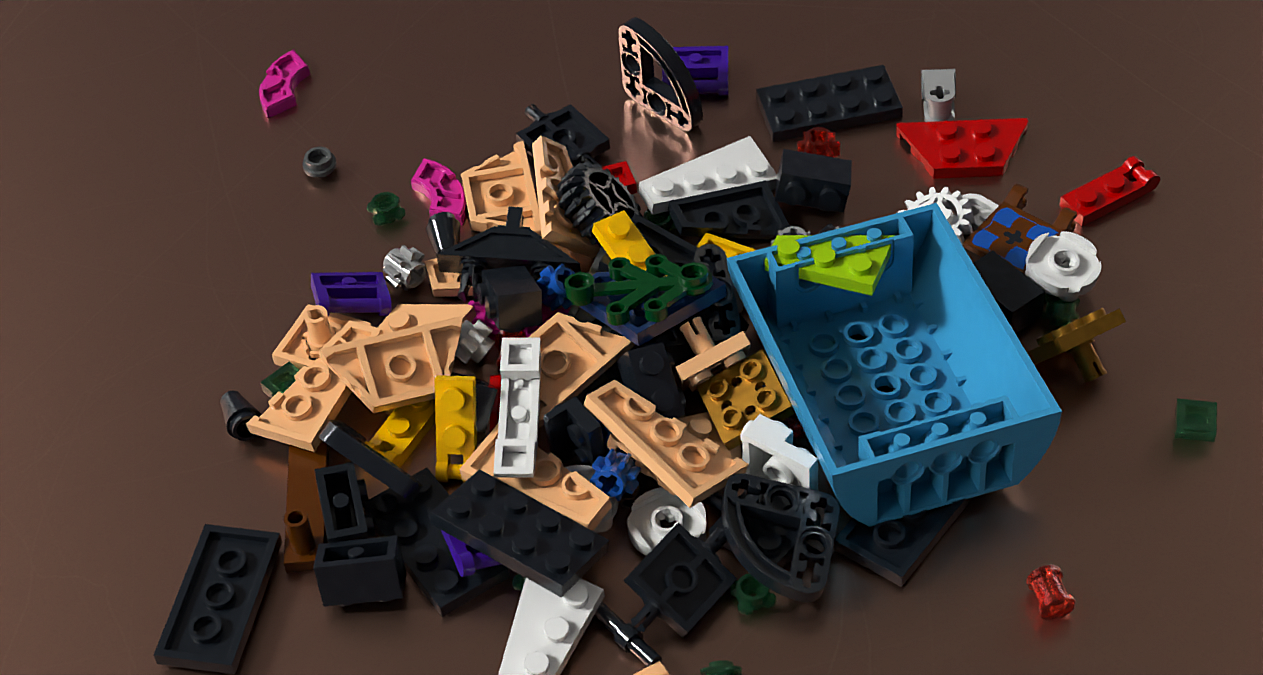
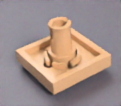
M308 304L273 352L274 364L299 371L303 366L308 367L316 361L311 360L312 358L320 357L318 353L320 348L349 320L372 325L370 322L340 313H330L328 317L325 307Z
M700 316L692 319L691 323L697 335L689 321L683 324L679 329L684 334L695 357L675 367L674 379L678 387L682 391L690 388L691 392L694 393L698 391L696 386L709 380L716 373L724 371L747 358L751 344L744 331L715 345Z

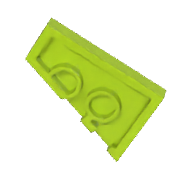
M777 235L772 246L777 245L778 254L773 256L778 266L802 261L796 256L800 249V245L796 240L812 235ZM867 235L842 237L847 242L846 249L870 243L867 240ZM882 235L881 239L893 237L895 235ZM832 240L806 246L811 250V258L814 259V264L800 267L799 279L870 296L873 295L891 256V244L866 250L864 253H854L836 258V251L831 247ZM766 257L765 271L769 272L768 259Z

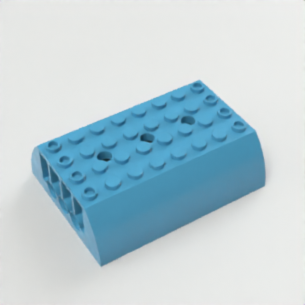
M937 203L797 239L796 241L799 243L800 249L796 256L802 261L778 266L773 256L778 254L777 245L726 258L731 280L829 484L842 508L858 522L871 527L891 519H899L905 515H913L926 509H934L951 504L954 501L965 498L969 499L1018 485L1033 470L1048 450L1060 424L1062 410ZM867 235V240L870 243L846 249L847 242L842 237ZM882 235H895L893 237L881 239ZM832 240L831 247L836 251V258L854 253H864L866 250L891 244V256L873 295L870 296L799 279V268L814 264V259L811 258V250L806 246ZM766 257L768 259L769 272L765 271ZM856 334H860L862 337H865L866 339L854 340L850 337ZM888 386L895 390L892 392H881L877 388Z

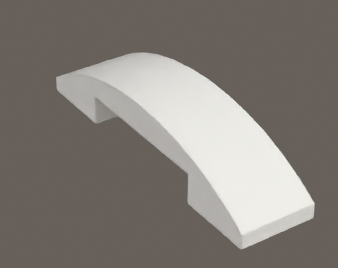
M502 338L498 439L495 441L493 474L494 478H534L540 416L541 339Z

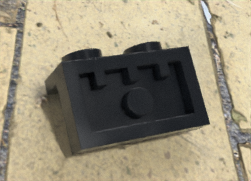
M576 397L555 406L543 416L550 452L558 457L562 463L574 458L577 465L592 467L598 456L606 457L601 425Z

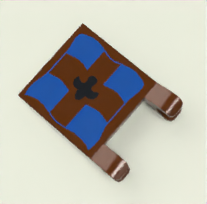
M1015 184L1005 200L963 242V247L981 257L993 250L1025 275L1026 257L1032 242L1045 233H1049L1048 237L1053 235L1060 236L1061 231L1073 232L1076 227V223L1073 220L1077 217V212L1069 208H1063L1053 225L1022 210L1027 205V199L1024 196L1028 193V188Z

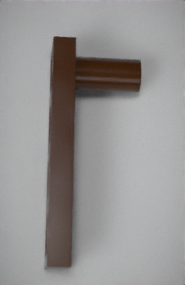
M321 441L315 452L289 445L286 513L283 517L285 524L283 564L286 573L314 570L318 545L327 541L314 470L329 467L330 446L324 441Z

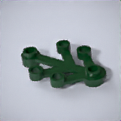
M654 254L645 260L646 271L631 264L627 258L619 257L612 259L608 263L610 278L615 280V282L595 283L594 277L591 274L579 272L568 276L564 284L567 298L576 306L588 305L596 296L628 294L621 300L612 302L606 307L608 323L619 326L630 320V310L659 291L667 292L658 298L649 299L644 303L645 317L650 322L665 320L668 317V307L686 295L692 297L702 295L712 287L713 277L704 264L688 263L680 267L668 261L666 256Z

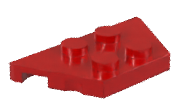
M1028 118L897 123L896 136L899 140L905 139L909 143L911 154L924 164L925 170L933 179L1003 176L1009 165V159L1015 155L1018 149V143L1022 135H1026L1028 131Z

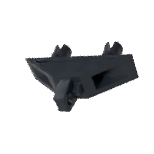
M522 207L508 208L506 225L494 226L436 254L440 272L462 273L458 298L465 302L471 286H473L474 302H478L477 284L482 283V270L524 265L536 282L541 278L540 272L549 265L555 270L558 266L564 264L566 268L579 273L581 272L580 263L550 242L542 239L530 227H523L524 216Z

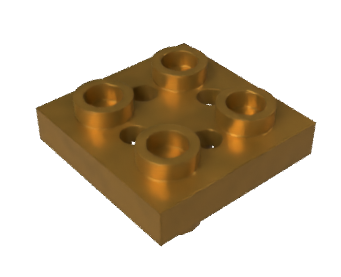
M1101 308L1036 339L1038 347L1028 351L1027 354L1033 364L1036 365L1065 351L1067 354L1071 352L1084 379V383L1090 382L1107 373L1092 345V342L1095 341L1094 337L1125 323L1126 320L1120 308L1106 314L1104 308Z
M763 349L696 386L723 444L729 451L742 444L740 437L744 426L748 421H754L759 414L773 421L780 422L795 414L777 373ZM742 380L741 383L736 384L737 387H734L736 381Z

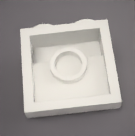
M761 414L754 421L750 420L746 423L740 437L743 445L742 460L749 464L745 474L818 491V458L804 448L793 446V430L789 429L782 422L773 421Z

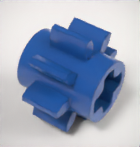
M561 264L555 270L551 265L547 266L540 272L541 278L536 281L542 291V303L551 307V311H555L560 306L568 309L573 305L566 296L564 281L575 272L566 268L564 264Z
M611 449L605 458L598 456L592 465L596 471L591 477L590 482L594 483L597 488L609 497H615L617 501L621 500L625 492L633 494L639 485L636 477L640 473L641 467L635 466L630 453H616L614 449Z

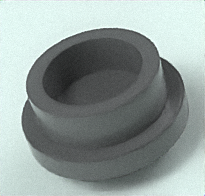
M314 147L306 152L302 165L307 175L321 178L331 174L335 170L337 162L329 149Z

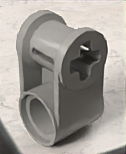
M955 69L921 70V95L924 101L925 122L955 120Z

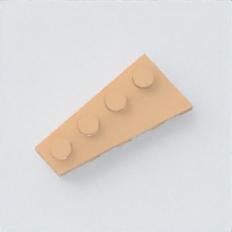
M616 380L586 395L583 406L689 508L725 487L728 479L733 475L746 473L749 465L747 462L739 457L732 460L719 452L720 446L708 438L704 441L698 439L686 431V424L675 417L673 419L663 417L655 411L656 405Z

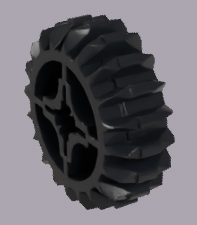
M587 161L584 164L579 163L577 166L572 167L557 185L558 191L556 195L560 200L558 204L560 208L565 210V218L570 219L573 223L572 227L577 228L581 232V237L586 236L591 244H598L600 248L602 245L592 233L594 223L625 210L630 219L635 213L643 217L640 213V205L634 201L635 196L630 194L627 186L619 181V177H614L609 169L603 170L597 163L594 165Z

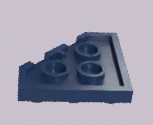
M597 272L592 275L595 283L615 282V280L610 278L609 272ZM713 277V285L705 293L694 297L686 295L668 307V317L661 322L648 321L644 311V303L647 301L645 300L630 310V320L619 326L608 323L606 307L612 302L621 300L628 294L596 296L590 304L579 307L637 346H640L701 310L708 308L713 303L726 297L727 294L725 283ZM659 291L647 300L658 298L667 291Z

